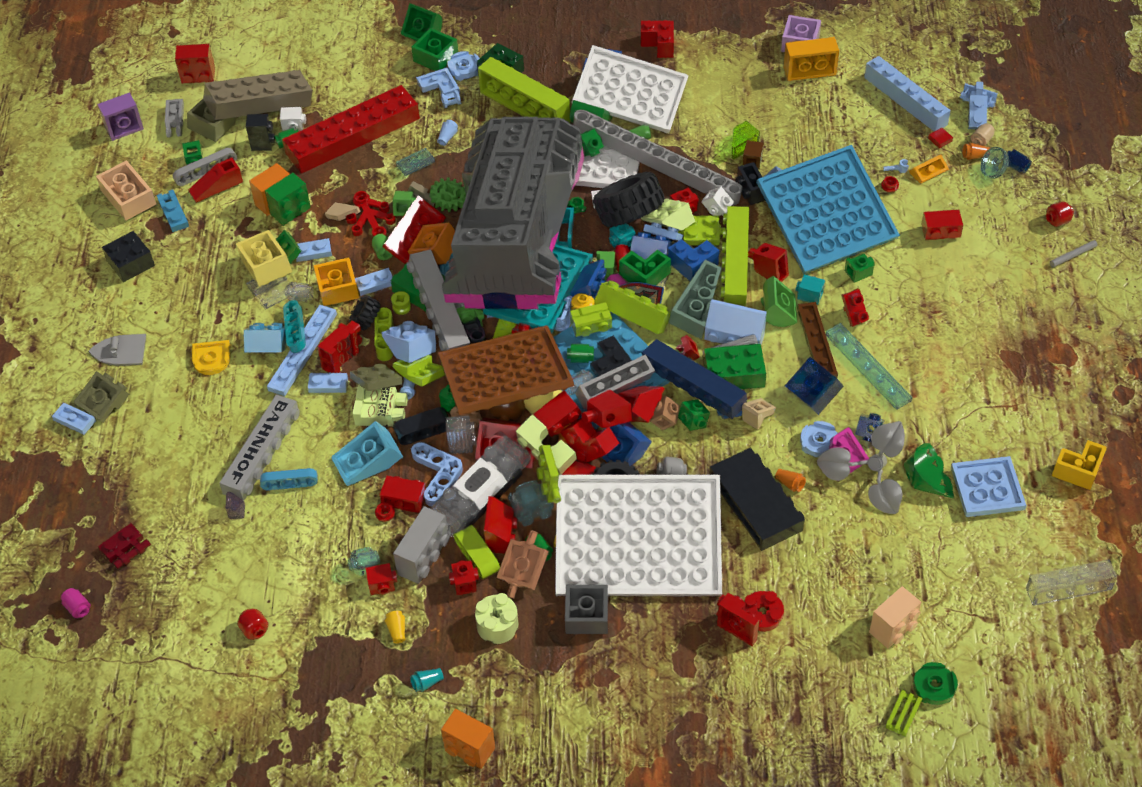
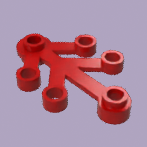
M365 191L356 192L353 197V203L359 209L362 208L363 213L358 221L356 218L357 214L351 213L346 215V222L348 224L356 223L351 228L352 234L354 236L362 235V227L368 220L372 228L373 237L378 234L387 236L386 229L378 225L375 217L385 220L388 225L395 224L396 218L393 216V213H387L390 210L389 203L370 199V196ZM369 206L377 207L379 211L370 209Z

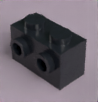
M247 114L246 131L251 151H272V145L275 144L276 139L275 133H272L273 123L269 121L268 114Z
M754 162L738 166L737 177H735V182L742 186L743 198L747 199L749 205L766 201L756 183L759 178H762V175Z

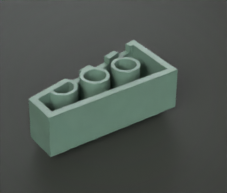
M704 260L671 310L669 324L702 340L710 303L714 297L721 267Z

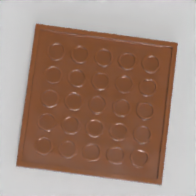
M548 325L438 352L459 415L471 414L482 409L487 410L498 405H507L517 400H527L533 396L546 395L549 392L566 390L574 386L573 378Z

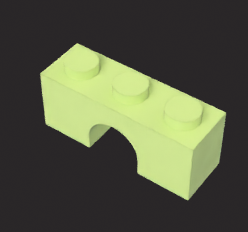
M531 415L516 430L517 441L524 448L526 446L530 448L532 455L538 460V455L540 454L539 447L543 445L542 440L548 435V431L543 423ZM562 440L551 447L558 474L561 475L577 459L576 453Z

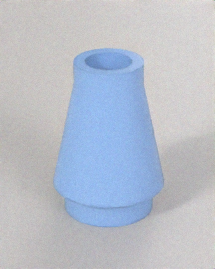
M452 120L443 122L437 142L445 146L458 132V125Z

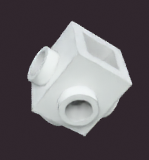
M721 186L709 190L702 200L703 205L712 216H723V213H727V206H731L734 202Z

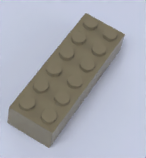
M292 70L204 83L203 100L214 119L220 120L247 116V114L281 111V108L311 106L313 90L300 70Z

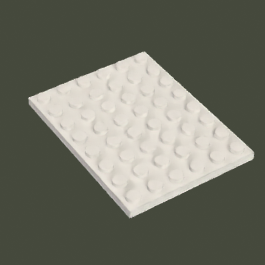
M559 475L558 487L560 489L561 502L557 503L556 596H566V585H608V596H722L720 475Z

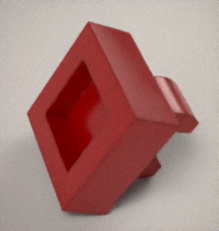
M688 335L681 337L682 344L678 345L676 349L682 352L681 354L690 357L693 361L700 358L696 343Z

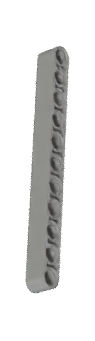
M578 110L575 112L573 125L580 129L581 134L595 128L597 134L602 138L603 145L705 194L709 190L721 186L734 201L732 205L739 203L742 186L739 183L588 111Z

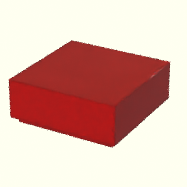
M943 128L930 133L928 139L939 149L953 142V136Z

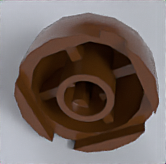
M517 400L507 405L494 406L489 409V412L498 420L515 421L524 413L525 403L524 400Z

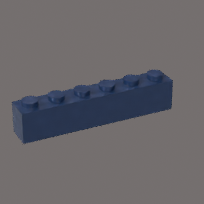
M658 339L653 341L642 352V356L646 354L655 373L661 378L667 379L677 388L685 390L692 397L698 398L705 405L713 407L724 416L726 415L733 419L742 410L743 404L747 403V393Z

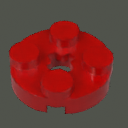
M757 591L745 597V611L753 613L759 619L758 631H771L779 626L784 617V605L774 591ZM760 608L767 609L766 614H762V612L757 610H760Z

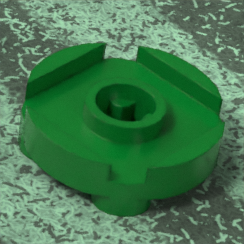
M930 662L921 666V669L915 673L913 687L915 693L922 698L923 703L942 705L952 701L957 691L958 680L953 671L950 672L946 665ZM932 680H936V682L941 683V685H939L938 687H933L931 685Z

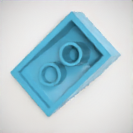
M375 421L331 458L343 481L349 486L389 469L403 455L389 431Z

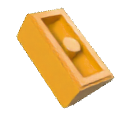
M940 154L909 170V173L921 184L948 171L949 168Z

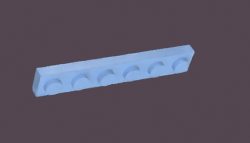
M319 305L304 328L305 348L297 353L289 351L267 385L268 391L282 396L287 394L336 317L337 312L335 309Z

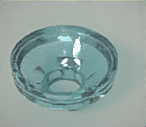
M992 147L987 150L981 161L982 174L987 178H998L1009 167L1008 153L1000 147ZM1003 160V166L999 170V163Z

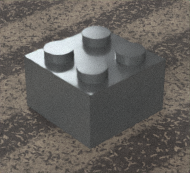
M566 585V634H608V585Z

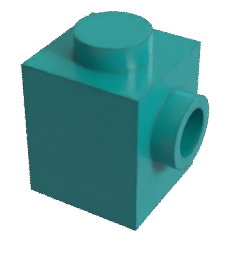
M804 274L802 280H798L796 285L797 299L809 303L816 302L819 305L824 293L825 280Z

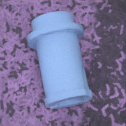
M404 378L400 393H407V398L411 399L415 395V384Z

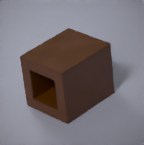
M747 140L743 154V165L754 162L760 170L764 148L763 142Z

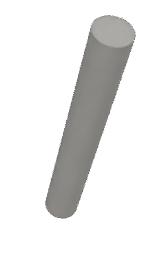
M1095 240L1051 260L1050 266L1056 267L1097 247L1098 244Z

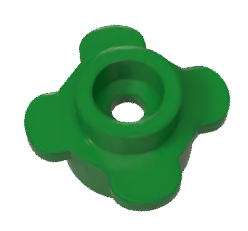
M574 197L568 201L567 206L574 208V214L586 211L582 198Z

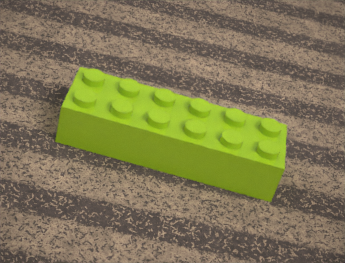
M492 57L478 67L480 93L524 117L561 118L570 124V101L566 96L555 92L553 89L542 85L540 82L529 78L527 75Z

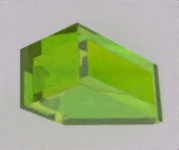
M744 121L733 128L731 155L733 160L744 154L747 140L756 142L760 140V131L748 121Z

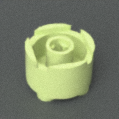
M506 594L491 595L476 604L475 618L477 631L482 639L493 641L495 644H501L514 637L519 625L517 607Z

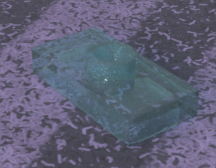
M424 148L397 161L396 165L407 176L434 163L435 158Z

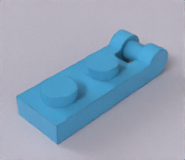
M173 189L169 190L166 194L156 195L172 232L189 227Z

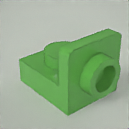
M465 306L456 309L461 322L465 323L474 320V317H478L483 327L482 320L484 319L482 309L465 308Z

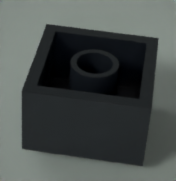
M134 231L102 246L106 261L123 283L155 266L150 250Z

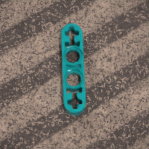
M291 300L283 306L286 344L291 352L297 353L306 346L303 313L299 303L296 300Z

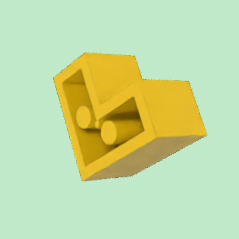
M1087 440L1082 455L1062 448L1052 476L1091 490L1107 447Z

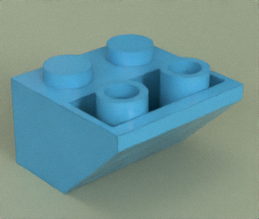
M253 323V325H249V328L244 330V352L285 351L286 334L283 323H271L268 326H264V323Z

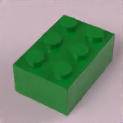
M761 344L704 348L703 364L706 369L740 389L765 387L767 373Z

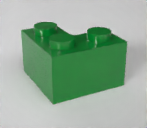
M631 250L619 260V274L630 283L642 282L657 285L671 273V258L659 250H656L646 259H643Z

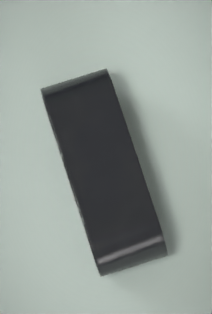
M437 407L401 419L393 425L394 432L401 445H408L444 433L452 427L449 416L443 407Z

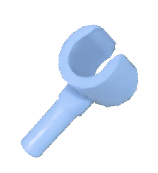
M902 159L899 165L883 167V170H898L900 173H905L909 168V165H907L908 160Z

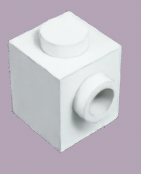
M301 107L281 108L280 122L282 131L290 128L298 129V131L303 130V124H306V115L302 113Z

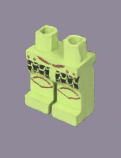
M358 385L352 414L355 426H370L375 421L382 426L387 424L388 426H393L395 421L405 418L404 408H397V406H407V393H397L396 387L367 391Z

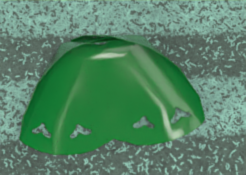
M923 443L904 462V469L911 486L924 492L954 498L952 482L943 473L944 463L941 457L937 455L930 443ZM935 460H936L937 467L932 464Z

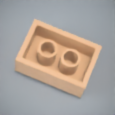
M127 160L96 176L100 190L125 220L156 205L151 188Z

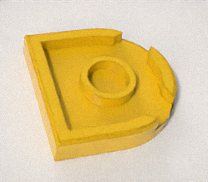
M230 341L193 343L192 363L196 371L204 375H214L226 369L230 363Z

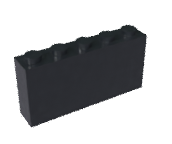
M751 447L710 466L709 475H720V494L761 551L803 531L804 515L801 511H797L792 499L786 496L781 484L775 481L770 469L763 465L761 457Z

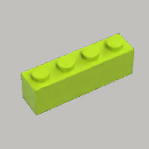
M614 281L601 283L594 300L595 305L606 302L610 312L656 334L664 333L671 315V311L667 310L668 307L662 304L656 305L648 297H639L631 289H622Z

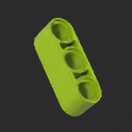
M380 308L377 317H375V349L379 360L388 361L393 357V353L382 337V332L389 330L394 325L391 310Z
M473 525L453 534L456 544L468 561L472 560L473 568L477 567L480 579L483 580L500 570L497 559Z

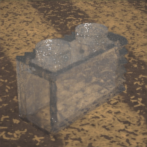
M470 416L446 417L449 453L451 455L453 453H472L473 445H476L474 422H470Z

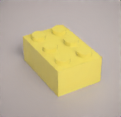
M269 230L236 243L242 262L258 286L266 285L275 279L292 273L286 253Z

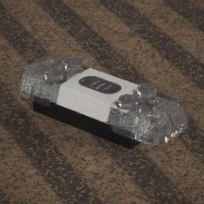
M508 436L500 437L492 446L485 449L481 458L451 488H446L443 491V496L431 509L446 516L448 524L447 535L453 536V534L473 525L487 511L488 496L499 499L522 475L521 470L531 459L530 452Z

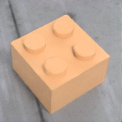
M903 586L900 587L873 612L869 633L886 648H890L893 644L897 645L907 631L912 632L918 625L917 618L921 613L920 607L922 602Z

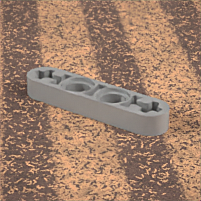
M225 148L176 170L172 175L177 185L184 186L200 179L217 163L231 157L236 161L237 155L233 149ZM216 161L214 165L209 166L211 162ZM201 168L198 172L194 173L195 169Z

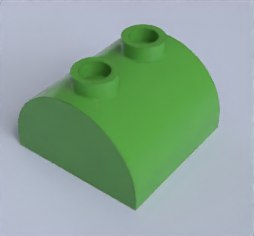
M776 277L768 278L763 284V297L761 298L764 311L767 312L766 322L777 327H787L796 324L795 293Z

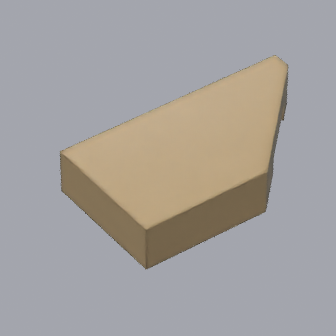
M335 202L325 215L328 219L341 221L346 219V215L351 213L358 214L360 209L358 206Z

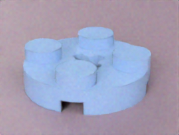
M466 51L455 53L451 56V60L448 61V70L458 81L478 76L477 61L480 58L478 55L474 54L473 56Z
M816 421L810 426L806 425L800 437L802 451L811 456L819 457L823 452L829 450L831 437L838 434L835 431V427L823 421ZM819 437H822V438H823V442H819V441H817L816 439H819Z

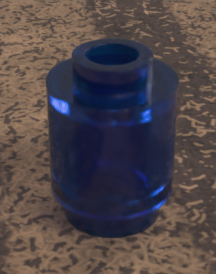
M1015 149L1008 151L1004 157L1005 164L1018 172L1026 173L1032 164L1028 156Z

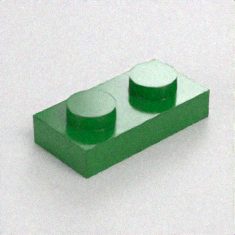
M283 230L276 239L291 264L302 250L286 230Z

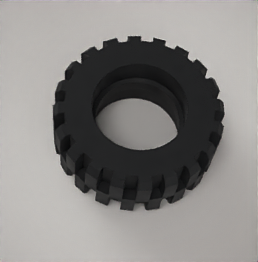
M643 172L620 179L604 187L594 195L593 204L602 224L607 227H616L633 222L652 213V211L658 209L664 203L665 197L656 175L652 172Z

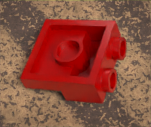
M729 592L726 595L723 594L717 602V626L753 647L757 641L759 619L753 613L745 611L746 603L742 598Z

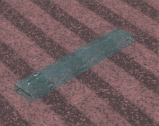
M841 323L826 331V336L896 410L912 401L913 397Z

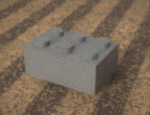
M425 506L423 507L393 553L397 575L417 584L421 582L422 578H426L431 564L437 561L440 550L443 546L447 545L450 538L444 514Z

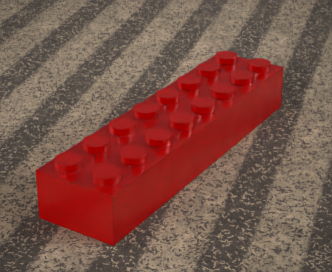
M399 85L283 138L285 154L302 174L420 119L418 103L402 85Z

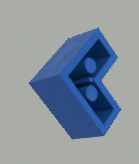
M682 239L668 247V257L671 258V266L690 282L704 260L719 265V250L708 240L695 249Z

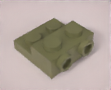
M96 371L74 403L104 423L114 408L119 410L130 394L126 392L127 387L120 382H117V384L113 383V377L107 373L102 375Z

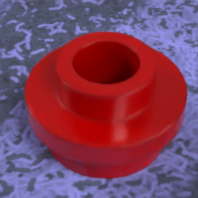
M887 176L882 181L881 187L886 192H895L899 188V182L897 178Z
M380 503L375 509V516L379 521H390L395 516V509L390 503Z

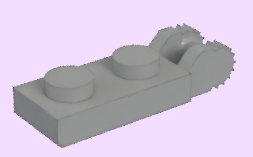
M183 99L166 100L165 126L167 138L172 135L171 127H176L178 137L182 136Z

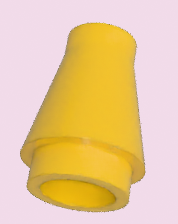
M402 611L387 613L385 623L393 643L399 644L404 642L405 616L402 614Z

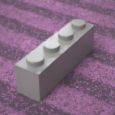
M645 354L579 385L575 394L584 410H586L589 399L607 390H612L616 394L626 391L649 380L655 370Z

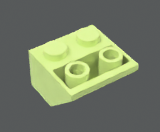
M664 199V203L658 209L641 218L649 223H656L662 225V227H672L678 230H684L695 222L688 203Z

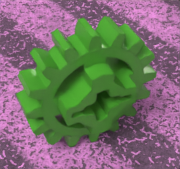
M447 177L446 181L440 178V183L435 181L434 185H431L429 197L431 198V203H436V208L440 206L441 211L447 209L448 212H451V209L457 211L458 207L463 208L466 193L464 186L462 187V182L456 183V179L450 181V178Z

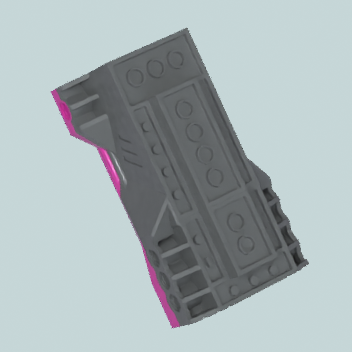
M502 117L501 119L492 118L475 130V138L472 140V146L468 152V160L465 162L464 171L462 172L466 198L451 243L454 258L449 261V270L445 273V282L442 283L446 303H464L465 308L538 309L539 304H556L562 278L559 261L552 252L571 191L579 180L584 161L579 128L561 118Z

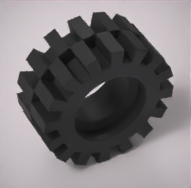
M364 295L360 298V301L356 302L357 304L356 306L354 305V309L349 316V322L354 321L359 324L362 331L367 330L371 326L380 310V302L368 295Z

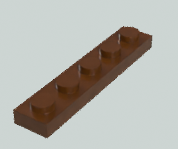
M816 302L797 304V311L818 381L837 379L838 372Z

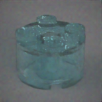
M537 480L519 485L515 488L516 492L513 495L512 493L508 495V500L514 510L517 521L521 522L523 526L532 524L534 519L540 517L541 519H546L552 515L551 510L554 508V503L547 502L546 495H542L541 484H538Z

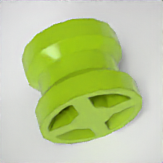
M396 292L392 295L393 311L398 315L407 314L411 309L409 295L406 292Z

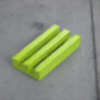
M902 689L885 728L906 737L922 702V698L919 696L916 698L912 693L907 694ZM903 699H906L907 701L896 725L893 726L892 723ZM911 702H913L915 705L904 730H902L900 726Z

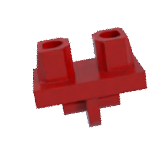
M859 288L841 295L844 303L843 310L847 313L850 326L853 327L869 320V315L864 305V298Z

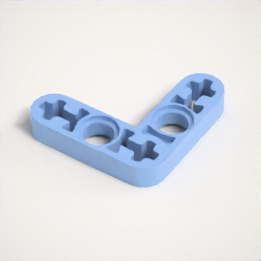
M422 442L416 443L411 448L412 458L416 462L438 471L424 492L426 504L432 507L438 506L462 474V462L460 459ZM435 457H441L442 461L439 463L432 462V459ZM441 479L449 480L446 485L438 483Z

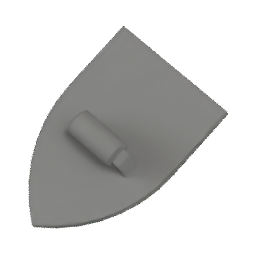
M146 334L110 337L93 346L89 353L96 360L108 365H143Z

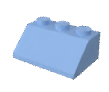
M712 299L705 326L704 340L724 344L746 336L755 335L758 344H762L767 312Z

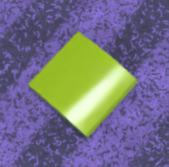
M431 355L424 356L410 363L403 360L393 363V368L399 374L419 386H424L445 375L441 365L432 363Z

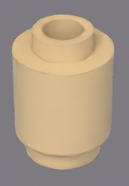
M989 123L980 125L971 135V142L985 146L994 136V127Z

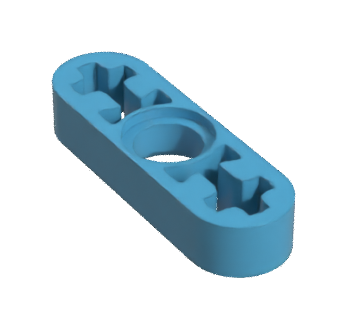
M311 468L266 472L260 476V487L264 490L310 487L318 482V473Z

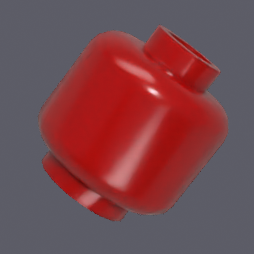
M1064 201L1051 204L1046 210V220L1054 227L1068 224L1074 215L1072 206Z
M258 609L244 610L237 621L238 628L249 640L263 637L269 626L267 619Z

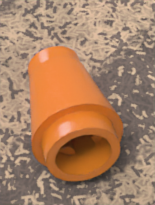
M970 142L964 144L962 149V156L967 158V160L989 157L990 154L989 147Z
M780 468L775 474V479L793 492H800L805 486L806 478L801 473Z

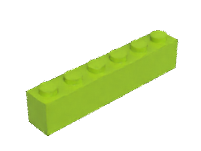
M727 206V213H723V224H726V228H723L722 238L726 239V242H722V253H725V257H722L721 268H725V272L721 271V283H724V287L721 286L720 297L724 298L726 303L746 306L749 207Z

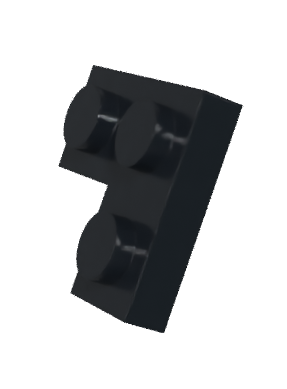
M613 335L597 342V348L604 357L591 362L590 368L596 377H599L632 361V359Z

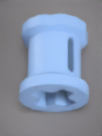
M458 90L445 95L441 94L444 108L454 104H461Z

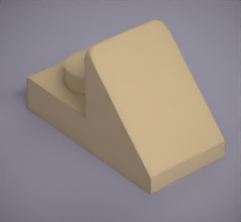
M761 398L744 403L742 406L743 421L758 430L764 418L774 414L776 407Z

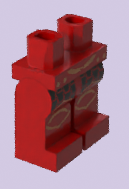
M350 321L347 325L340 323L338 328L317 346L322 370L328 373H341L340 367L345 362L351 360L353 355L356 356L359 353L358 346L362 343V337L357 334L361 330L359 324L354 321Z

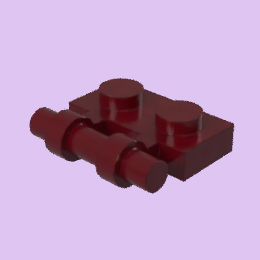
M130 523L100 544L98 548L110 563L113 562V565L119 569L123 565H128L131 562L130 560L138 554L141 555L146 552L145 549L151 546V543L148 539L144 540L143 535Z

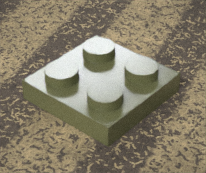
M376 364L374 367L369 368L360 367L357 370L350 371V379L367 391L402 384V377L384 364Z

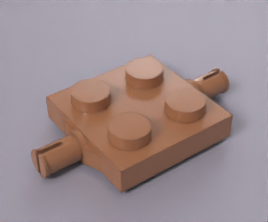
M530 530L526 541L510 540L497 575L498 579L510 584L507 592L509 598L514 599L518 587L532 590L536 588L549 552L534 545L538 532Z

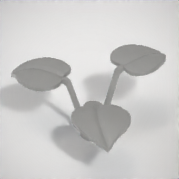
M901 421L883 424L873 431L871 436L872 445L880 451L871 456L869 460L850 462V452L840 447L831 448L819 456L817 459L818 466L828 478L835 481L843 480L849 475V466L868 464L871 470L878 471V484L872 485L868 490L870 502L882 512L889 514L899 512L903 495L901 486L892 479H885L881 482V475L883 473L882 468L887 464L886 456L893 458L903 449L905 433Z

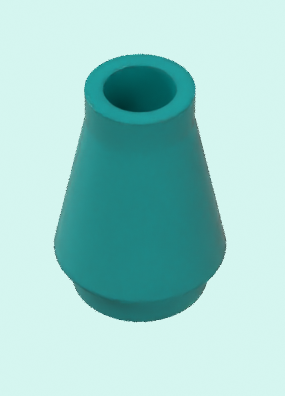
M440 668L414 672V675L410 676L415 692H423L444 679Z

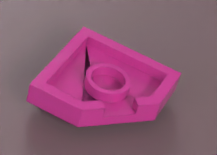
M849 427L831 437L829 449L840 447L848 450L851 454L850 462L869 460V457ZM862 465L849 466L850 473Z

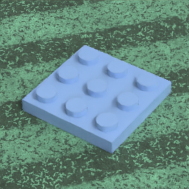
M1010 456L951 464V471L966 517L1026 509L1027 505Z

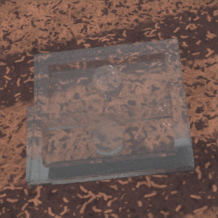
M286 276L258 286L254 279L246 283L251 293L265 310L297 294L296 288L287 280Z

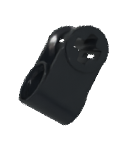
M474 317V320L465 323L462 322L470 344L486 341L485 331L478 317Z

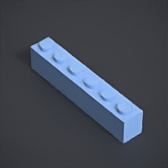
M880 56L866 63L864 78L933 131L948 125L951 110Z

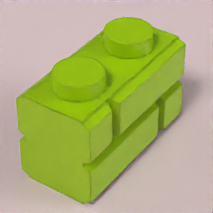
M606 302L571 310L570 323L576 337H586L591 333L606 332L611 329L612 316Z

